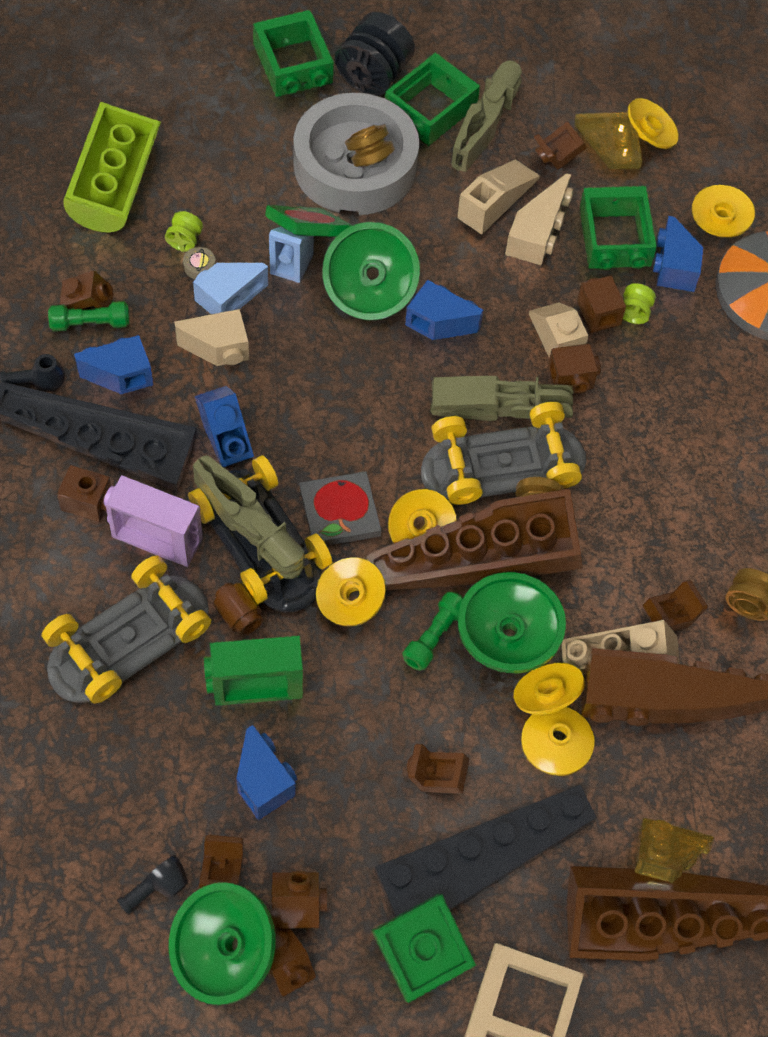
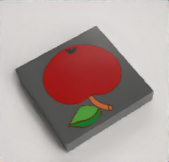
M367 471L299 483L310 536L314 533L318 534L326 546L381 536V527Z

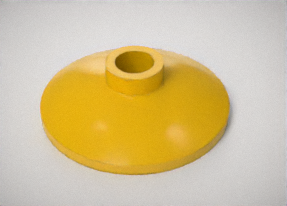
M644 98L634 99L629 104L628 116L630 122L642 140L662 149H670L678 142L676 125L660 106Z
M713 185L704 188L695 196L692 204V215L695 222L704 231L718 237H735L743 234L751 227L755 217V209L750 198L739 189L728 185Z
M429 489L410 491L401 496L390 511L388 530L393 543H396L406 538L413 539L427 533L426 530L438 525L442 527L457 521L456 514L451 503L440 493ZM422 516L425 521L424 526L416 529L414 521L417 517Z
M356 557L341 559L330 565L321 575L316 588V600L320 611L329 621L340 626H357L370 620L380 610L386 595L385 581L379 569L371 562ZM354 591H359L358 598L350 601L349 595Z
M552 663L543 665L527 673L517 683L513 693L515 703L520 710L529 714L542 715L559 711L572 704L581 695L585 686L584 676L580 669L571 664Z
M565 707L549 714H532L523 727L521 745L526 758L535 768L549 775L565 776L579 771L588 763L594 750V734L591 726L581 714ZM555 731L563 732L566 738L564 740H557L553 733Z

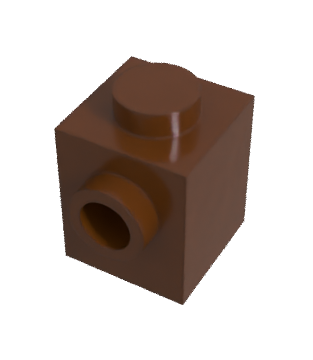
M612 276L592 278L585 283H581L577 304L591 333L621 325L626 305Z
M583 344L551 349L548 370L552 384L573 385V393H583L594 388L596 377L601 373L599 357L593 355L591 345Z
M70 465L57 492L61 511L100 522L104 512L107 511L104 505V498L111 487L110 477Z
M295 871L272 873V920L274 928H319V912H327V888H319V872Z

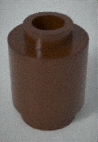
M227 583L216 591L213 606L233 632H238L241 637H245L255 632L264 621L261 616L262 610L241 583Z

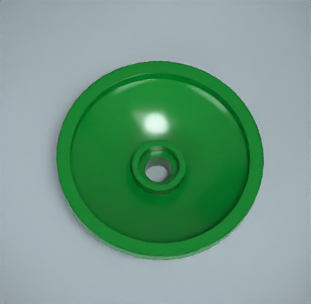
M364 222L345 229L332 241L323 261V282L331 300L346 314L361 320H381L395 315L411 301L419 284L420 263L415 248L402 232L384 223ZM372 268L379 271V276L374 280L367 277L368 271Z
M516 572L497 573L478 581L465 594L458 613V631L467 651L484 666L504 673L529 672L546 664L558 652L566 630L565 612L556 594L540 580ZM510 629L514 631L515 635L507 636L503 631Z
M214 883L198 889L181 905L170 930L169 958L176 979L188 994L204 1003L226 1005L245 999L262 984L272 965L276 944L274 924L264 902L248 888L232 883ZM236 938L238 941L237 949L234 951L232 944L234 939Z

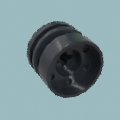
M371 12L362 18L352 33L335 53V64L343 79L355 90L364 94L378 96L387 91L414 56L415 44L406 27L397 19L382 12Z

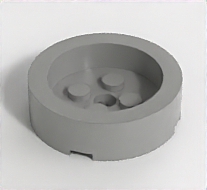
M338 94L323 99L309 108L296 126L293 141L296 180L302 191L312 201L325 209L340 213V210L359 211V215L377 213L401 201L413 186L418 164L419 137L411 118L394 103L371 94ZM373 125H386L389 134L384 140L392 141L395 148L394 152L389 154L384 160L369 166L355 167L354 164L349 163V157L352 158L355 151L347 150L345 141L352 134Z

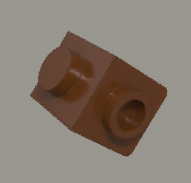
M568 121L544 140L539 133L534 136L539 145L535 149L538 156L545 165L551 162L557 170L587 149L583 140Z
M93 270L62 281L59 305H65L68 309H85L91 306L96 308L109 307L114 296L113 287Z
M691 580L683 581L674 592L650 597L642 605L652 622L665 620L673 631L690 627L708 608V605Z
M415 744L413 755L407 763L408 777L422 792L463 794L470 759L465 753L430 752L424 744Z
M219 835L205 836L204 859L199 889L214 883L240 885L243 866V838Z
M278 928L275 930V953L269 972L273 976L280 994L286 996L315 979L316 975L307 951L290 928Z

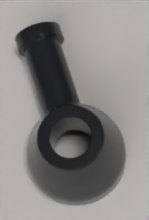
M42 354L37 357L32 369L14 372L1 371L0 377L1 382L13 385L33 383L37 389L49 392L57 390L63 385L65 372L61 363L54 356Z
M175 854L170 856L128 894L118 898L117 902L130 915L133 909L155 890L169 899L172 898L189 883L181 861Z

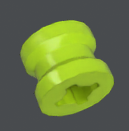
M185 211L176 212L171 220L172 226L165 233V240L171 247L187 252L195 247L197 243L196 237L201 234L203 223L192 213Z
M642 284L628 285L623 294V301L626 305L623 320L632 324H644L649 320L650 308L654 305L656 299L655 292Z

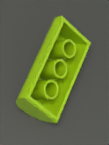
M100 102L64 197L65 211L75 222L98 232H115L124 227L161 124L160 121Z

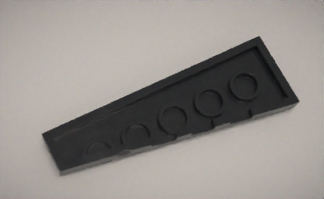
M1 382L0 384L1 421L171 490L178 491L197 436L196 427Z
M580 784L375 867L374 872L394 918L437 894L443 895L449 909L452 910L458 905L465 904L473 899L479 892L492 884H497L505 879L508 874L524 864L527 865L542 856L548 849H553L596 821L597 817Z

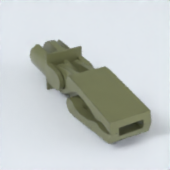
M508 60L503 62L494 72L491 79L486 78L482 98L469 107L453 147L451 166L456 170L466 172L495 137L503 108L511 111L513 99L522 82L520 76L522 71L519 64L515 61Z
M497 376L434 377L432 380V403L430 408L432 415L458 416L464 419L496 421L498 417L510 416L530 419L529 413L535 406L545 402H558L563 407L565 418L573 417V385L538 384V377H536V381L515 382L501 381Z
M205 455L199 458L193 465L194 483L203 491L210 505L224 524L232 531L237 530L252 545L257 547V559L259 561L264 558L275 571L286 579L298 577L303 571L305 552L286 531V523L284 522L277 527L273 523L271 516L265 512L257 501L256 493L210 456ZM222 493L228 495L236 502L228 500Z

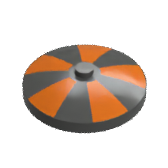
M768 231L750 234L734 243L724 254L716 275L717 297L728 317L746 332L768 340Z

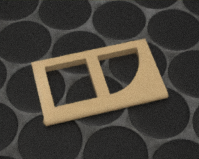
M495 943L464 1037H486L487 1034L495 1037H551L492 1016L507 967L567 987L552 1036L565 1037L584 974Z

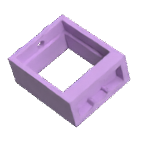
M122 475L116 486H111L105 495L104 505L108 515L107 522H109L113 538L185 567L189 566L203 539L200 507L198 505Z

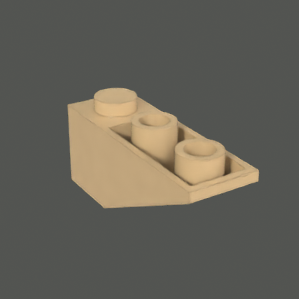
M516 159L480 175L460 194L457 218L482 235L539 180L540 175Z
M566 173L517 211L508 236L505 255L541 266L545 255H552L557 236L553 235L554 229L560 231L565 217V212L561 211L562 207H569L574 189L569 187L571 174Z
M665 620L563 639L562 642L563 663L576 666L582 674L584 673L592 648L677 656V663L680 664L677 635Z

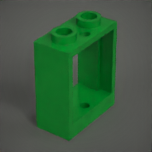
M311 10L253 23L254 46L276 97L333 83L334 62ZM305 41L311 42L318 60L280 69L272 49Z
M434 53L385 92V99L400 107L411 118L417 129L419 139L427 146H430L466 116L471 104L478 102L480 85L440 55ZM430 84L454 101L431 121L407 104V102Z
M646 186L584 188L579 208L588 269L600 268L606 270L622 267H651L657 247ZM635 216L639 244L597 245L593 217Z
M300 636L210 643L211 656L204 657V671L207 694L214 693L215 706L303 699V666Z

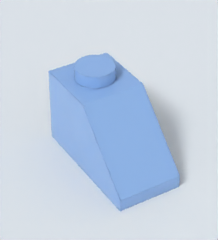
M281 226L272 229L269 234L270 274L300 283L313 256L314 236L295 235Z
M216 263L210 269L199 273L195 281H193L195 301L210 314L240 309L268 286V266L264 263Z

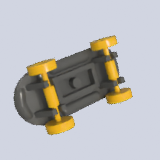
M545 402L535 406L529 413L533 427L516 428L464 437L467 433L464 419L458 416H449L436 421L432 425L434 440L439 443L431 448L424 457L421 466V479L426 489L440 493L450 503L456 505L468 504L481 497L516 492L517 483L528 477L548 478L558 482L566 489L581 481L587 462L586 452L577 437L564 429L562 423H560L565 418L562 405L558 402Z
M156 555L141 562L133 571L131 578L139 587L138 590L111 606L79 629V624L71 614H64L52 620L44 628L41 636L48 646L55 647L49 657L47 666L48 680L53 690L61 698L70 702L86 703L91 701L93 704L103 702L120 688L122 682L181 642L188 643L197 639L211 624V619L208 616V601L202 589L194 582L185 578L168 576L167 574L163 576L167 570V564L160 556Z

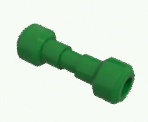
M125 301L112 302L109 307H100L94 310L68 309L65 305H51L48 309L49 327L53 332L67 331L69 326L83 325V323H110L113 328H126L130 324L129 306Z
M446 592L438 603L439 612L432 620L429 629L423 632L418 641H410L402 652L403 659L407 665L415 670H426L434 659L432 651L438 644L440 636L444 631L448 630L453 621H458V613L464 598L456 592Z

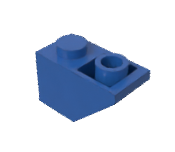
M668 216L665 228H659L656 247H661V254L656 253L653 264V272L658 273L656 286L694 292L701 273L703 246L675 217Z
M427 280L407 306L405 325L431 340L478 333L481 329L484 310L479 308L474 302L464 300L453 294L445 286L437 285Z
M139 335L131 338H120L113 343L99 347H89L82 352L74 354L80 378L121 395L153 385L151 366Z
M227 386L195 396L204 429L220 465L226 467L254 457L236 393Z
M252 725L246 729L236 781L238 793L259 821L296 796L295 781H297V776L286 761L281 764L274 754L276 748L266 733L260 735Z

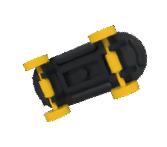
M261 455L252 460L255 474L247 469L229 472L256 493L257 501L265 512L271 516L273 523L277 527L284 522L286 523L288 534L303 548L305 552L304 567L298 577L286 579L275 571L264 558L259 561L257 559V547L252 545L237 530L232 531L224 524L200 488L189 492L188 497L191 503L200 507L201 522L203 524L210 523L240 569L243 585L257 604L262 602L272 610L294 613L307 608L315 601L317 584L322 575L321 570L332 565V557L326 544L318 534L314 533L305 538V541L303 540L270 491L278 486V479L268 459ZM222 493L228 500L236 502L228 495Z

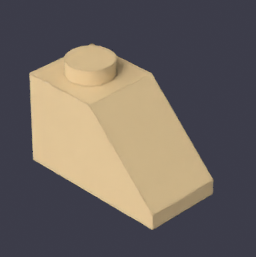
M555 303L529 311V316L549 358L553 348L587 344L588 333L576 309L562 303Z
M240 309L174 322L177 345L216 366L225 364L235 365L249 360V342Z

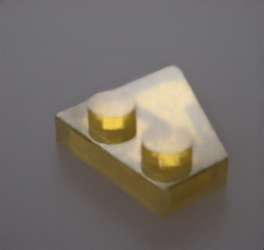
M628 112L576 114L575 126L609 169L641 167L642 156L638 133L630 122Z
M643 817L639 830L635 873L673 883L682 875L684 870H689L696 864L697 858L702 852L706 855L710 852L714 837L673 826L663 820H651Z

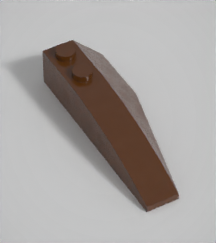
M570 489L499 500L490 504V507L474 514L472 512L460 516L457 521L442 527L439 525L426 530L427 533L413 539L406 538L366 555V560L374 564L381 572L386 590L476 584L487 576L503 572H516L537 576L583 568Z
M592 648L583 673L585 686L581 693V715L598 723H606L612 720L627 721L628 724L633 726H644L648 723H696L725 720L768 711V674L762 673L754 678H749L743 672V669L729 667L727 670L719 672L710 670V663L696 660L693 666L678 664L677 656Z
M571 866L567 893L569 957L649 961L659 959L658 955L679 951L680 955L695 952L697 947L716 944L718 948L732 946L733 941L752 938L754 941L768 939V885L684 872Z

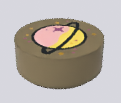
M204 247L190 249L183 258L184 271L192 279H196L199 273L210 269L216 264L213 252Z

